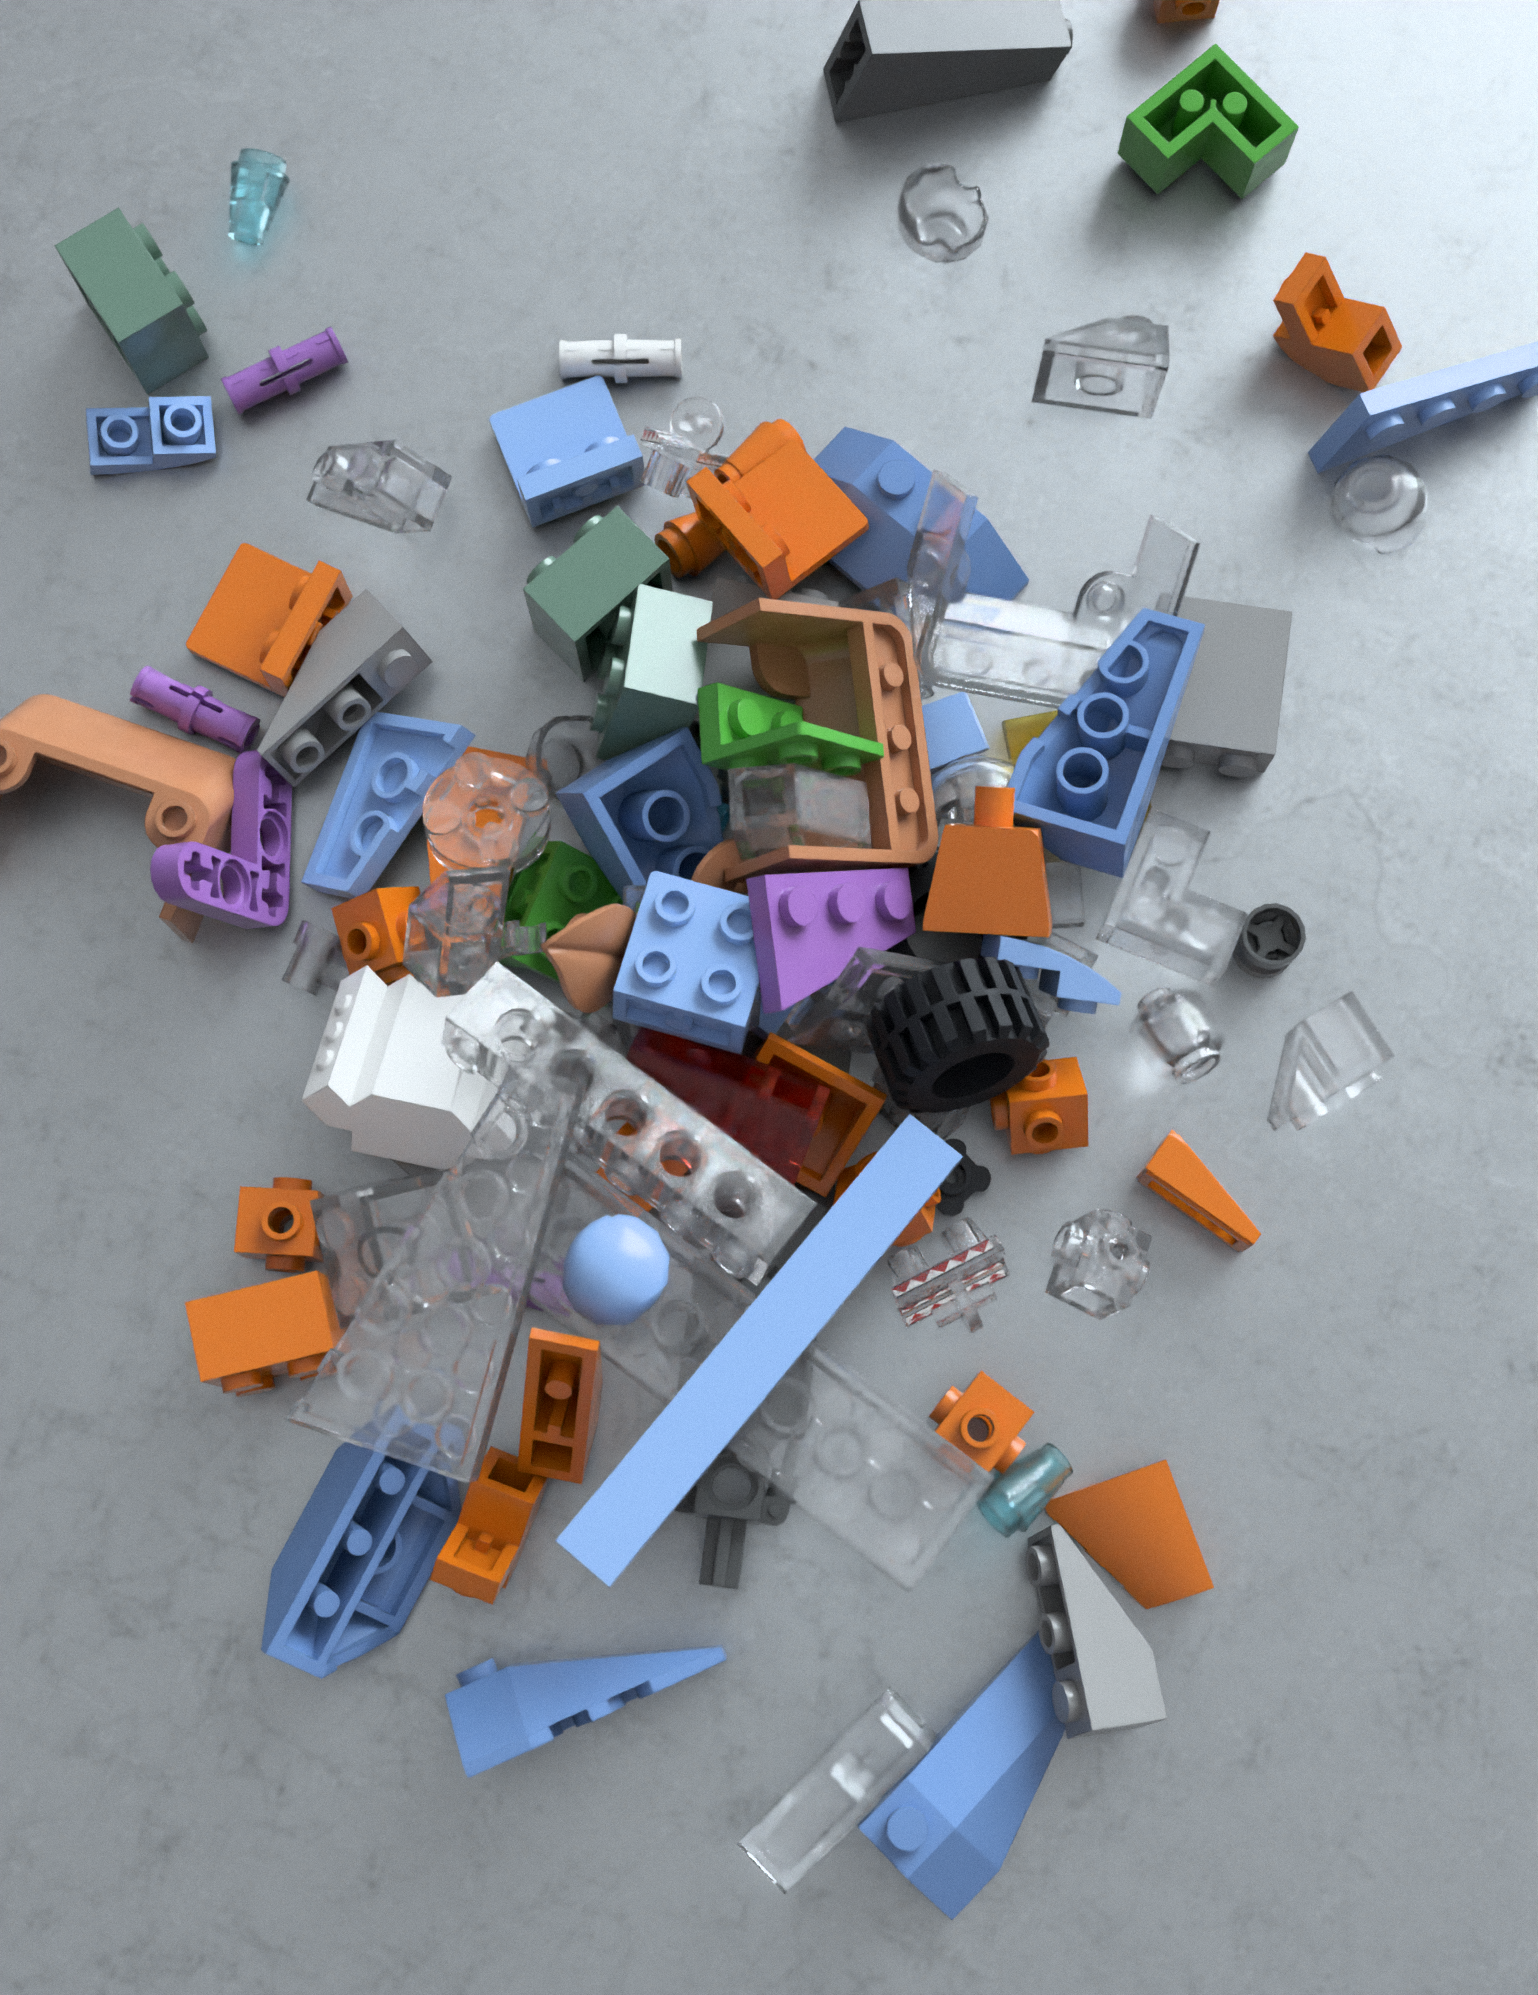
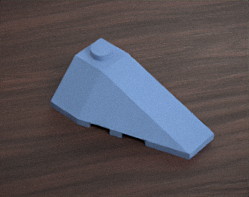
M1142 608L1098 660L1097 669L1075 695L1069 694L1058 707V715L1038 738L1033 737L1020 752L1007 786L1015 788L1013 819L1015 826L1041 828L1043 847L1063 861L1116 877H1124L1148 809L1204 634L1205 624Z
M688 727L676 729L606 760L556 792L559 801L586 849L625 905L634 911L636 917L652 872L659 871L691 880L703 857L717 844L724 841L717 808L718 805H722L718 783L709 766L702 764L701 751Z
M1039 1630L856 1818L858 1828L918 1890L951 1920L999 1872L1065 1732V1724L1059 1721L1053 1707L1052 1689L1056 1679L1051 1655L1047 1654L1042 1647Z
M723 1645L514 1663L498 1670L492 1658L456 1674L461 1687L445 1694L467 1778L554 1740L555 1737L563 1734V1731L568 1728L591 1723L622 1708L633 1699L647 1697L725 1661L727 1655Z

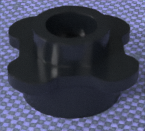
M947 1139L945 1142L963 1157L953 1170L958 1175V1181L949 1183L945 1179L939 1187L941 1202L938 1203V1210L946 1216H956L962 1212L964 1202L972 1194L987 1190L991 1182V1175L986 1167L977 1166L966 1154L964 1142L959 1139Z

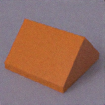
M770 1032L754 1053L712 1136L826 1197L884 1104L887 1095Z

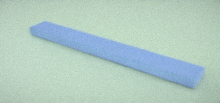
M909 1114L555 1541L606 1585L611 1587L955 1169L963 1156Z

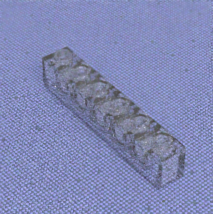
M496 962L446 1015L441 1045L445 1047L448 1057L455 1065L469 1074H476L478 1072L498 1088L500 1096L511 1108L521 1114L527 1115L531 1113L550 1127L553 1137L562 1147L576 1155L584 1153L601 1166L607 1179L618 1190L630 1196L637 1194L658 1210V1215L663 1223L673 1232L683 1237L691 1235L712 1251L715 1262L728 1274L736 1278L746 1277L758 1287L805 1228L817 1206L816 1202L499 962ZM511 1040L520 1041L529 1046L532 1051L527 1054H514L506 1050L502 1043ZM561 1080L574 1081L583 1088L584 1093L569 1095L560 1091L554 1083ZM612 1120L626 1121L634 1126L637 1134L631 1136L617 1134L607 1123ZM665 1160L679 1161L689 1169L691 1175L686 1177L673 1176L662 1167L661 1162ZM720 1200L731 1201L741 1208L744 1217L729 1218L716 1208L714 1202Z

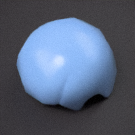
M617 1214L611 1217L606 1215L594 1220L581 1230L570 1244L563 1263L562 1288L574 1311L597 1325H627L635 1322L659 1299L664 1287L668 1283L670 1255L658 1232L636 1216Z

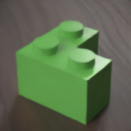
M1215 43L1126 116L1117 153L1157 194L1202 158L1243 199L1286 163L1299 126Z

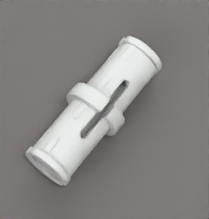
M614 334V340L567 341L566 339H560L561 379H567L569 377H594L599 375L602 377H615V383H628V377L676 376V378H682V338H675V340H628L627 334ZM628 358H648V359H628Z

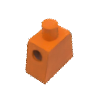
M975 786L974 824L949 823L944 826L923 918L922 931L1047 938L1051 935L1053 923L1041 828L1013 826L1015 788Z

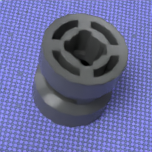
M1278 903L1264 904L1253 909L1234 933L1231 943L1232 956L1237 966L1247 975L1259 979L1272 978L1282 973L1303 950L1306 940L1305 926L1299 915L1291 908Z

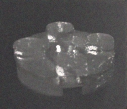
M479 752L464 754L457 759L455 766L445 770L434 780L423 801L424 832L430 843L432 853L441 865L465 878L490 880L494 879V873L505 872L514 868V874L528 868L540 857L550 838L551 819L549 795L546 785L531 771L510 760L495 757L489 758ZM481 809H495L498 811V816L503 819L500 824L489 821L484 828L475 826L476 816L474 813Z

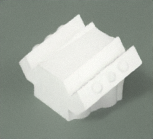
M366 965L340 982L301 1101L326 1126L351 1131V1151L464 1174L466 1166L472 1164L477 1158L493 1160L519 1147L553 1024L531 999L506 1011L487 989L479 994H466L428 986V984L418 982L411 974L387 986Z

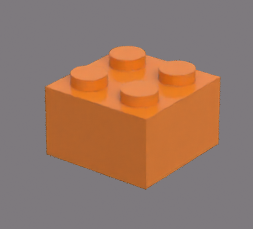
M319 1271L308 1272L185 1302L200 1382L222 1387L223 1394L236 1393V1397H243L275 1389L274 1377L287 1374L289 1378L300 1377L301 1381L332 1376L340 1373L338 1362L355 1358L339 1282Z

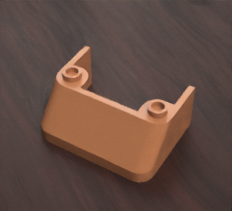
M757 598L696 629L698 642L749 647L752 671L757 683L766 693L773 697L795 700L796 705L803 708L804 722L879 742L884 746V758L862 764L861 772L856 775L846 777H829L824 775L811 779V786L806 789L809 819H799L783 825L774 838L773 851L724 869L725 882L747 883L746 879L773 874L910 868L925 863L933 857L938 846V829L915 648L911 633L902 620L886 612Z
M39 694L26 699L0 719V800L3 794L15 791L27 781L38 759L151 798L144 824L148 838L157 848L168 844L198 842L229 854L231 850L235 758L49 694ZM166 902L159 915V918L181 940L190 943L194 942L204 915Z

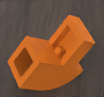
M1305 252L1290 276L1284 280L1279 292L1273 299L1283 320L1273 334L1277 344L1295 363L1333 385L1360 392L1375 389L1402 349L1401 342L1386 308L1344 298L1325 256Z
M491 1446L470 1481L458 1522L436 1558L430 1580L449 1587L462 1596L476 1598L493 1605L501 1588L506 1589L520 1559L537 1516L549 1478L517 1472L518 1457Z

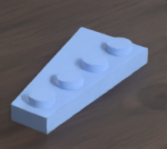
M1538 342L1360 393L1308 451L1317 473L1469 414L1486 411L1500 402L1515 396L1522 395L1523 398H1530L1538 395Z

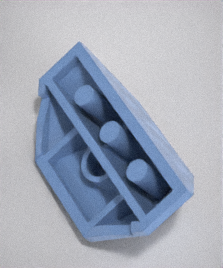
M845 426L814 459L821 469L865 515L869 525V529L833 556L828 562L887 612L902 620L904 624L933 626L971 625V627L988 628L1028 585V577L990 521L894 440Z
M392 1404L336 1449L272 1568L261 1651L322 1679L336 1671L337 1666L364 1655L400 1633L433 1570L437 1556L456 1526L460 1516L461 1502L457 1473L451 1453L454 1450L450 1433Z

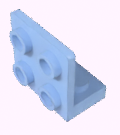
M602 376L591 377L490 416L492 430L532 528L646 485L643 456L634 434L627 436Z
M654 871L649 876L613 989V1019L741 1054L748 1033L752 1005L759 985L749 897Z

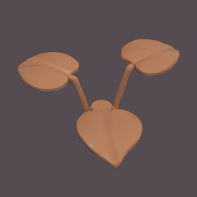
M741 831L738 837L724 840L712 848L698 864L691 881L748 896L747 883L725 882L724 869L756 857L755 849L748 833ZM610 904L588 914L579 913L569 921L565 928L541 944L545 955L556 970L563 993L573 1008L584 1013H593L600 1010L613 999V989L636 920V915L630 907L621 904ZM668 1034L669 1040L660 1043L653 1050L646 1070L645 1087L650 1111L659 1126L664 1121L670 1125L677 1122L697 1101L712 1074L715 1063V1047Z

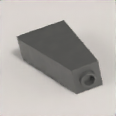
M858 0L823 68L835 121H850L1050 81L1072 48L1073 31L1070 21L1064 16L1060 0Z

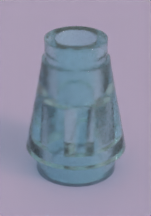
M244 148L240 150L238 161L231 162L230 227L228 236L232 239L255 246L264 244L265 235L269 231L290 182V178L286 175L287 162L283 158L267 151Z
M1046 1443L1039 1450L1037 1449L1012 1463L1004 1474L996 1472L982 1480L983 1489L974 1496V1501L991 1526L1001 1535L1009 1538L1017 1530L1021 1532L1028 1530L1065 1483V1480L1073 1474V1468L1057 1447L1051 1443Z

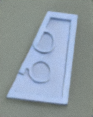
M376 712L375 715L360 727L301 882L315 891L351 899L369 892L476 735L459 724Z

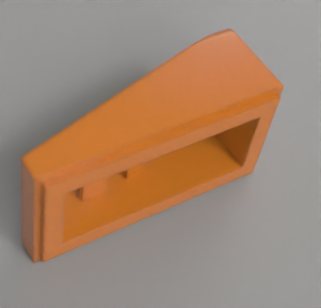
M1171 1130L1163 1138L1137 1175L1138 1182L1237 1252H1243L1253 1246L1261 1235L1259 1230L1182 1137L1174 1130Z

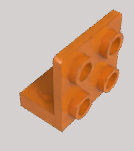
M794 440L786 443L735 483L728 480L721 484L707 467L686 481L697 518L769 599L777 600L869 529L868 519L799 443Z
M242 543L186 642V647L190 653L285 697L319 631L350 603L353 596L342 571L319 560L311 574L250 544Z

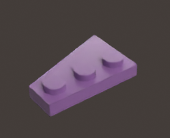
M908 868L773 874L746 879L763 1014L780 1012L916 933Z

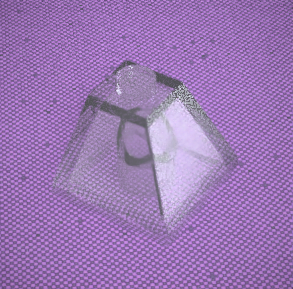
M1127 315L1119 319L1106 317L1045 338L1034 384L1032 402L1151 419L1169 368V325L1154 324L1150 319L1139 315Z

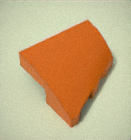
M1167 1460L1158 1461L1042 1502L1045 1513L1053 1521L1060 1524L1085 1549V1552L1100 1567H1104L1144 1609L1161 1606L1214 1588Z

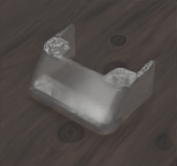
M933 470L907 564L913 660L918 671L931 684L943 689L1058 709L1070 693L1075 695L1097 669L1098 660L1143 607L1178 616L1201 543L1162 517L1154 515L1149 517L1132 574L1117 571H1103L1095 574L1081 588L1073 613L965 592L971 573V563L964 547L978 497L946 472Z

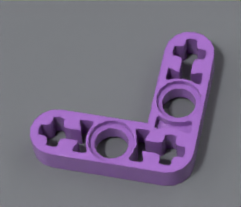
M257 750L244 751L238 755L233 770L234 802L232 806L231 854L198 842L162 845L156 849L152 856L150 866L151 881L160 899L168 904L244 929L274 927L284 922L289 908L292 785ZM260 831L262 835L263 847L260 841ZM220 876L223 882V896L220 890Z

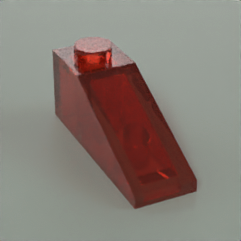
M640 1027L629 1047L626 1059L731 1161L748 1167L760 1177L779 1179L794 1185L831 1089L742 1054Z

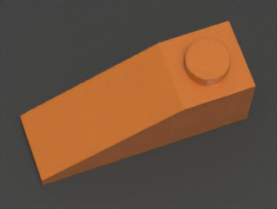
M532 1327L528 1341L517 1472L582 1484L599 1418L603 1384L599 1340Z

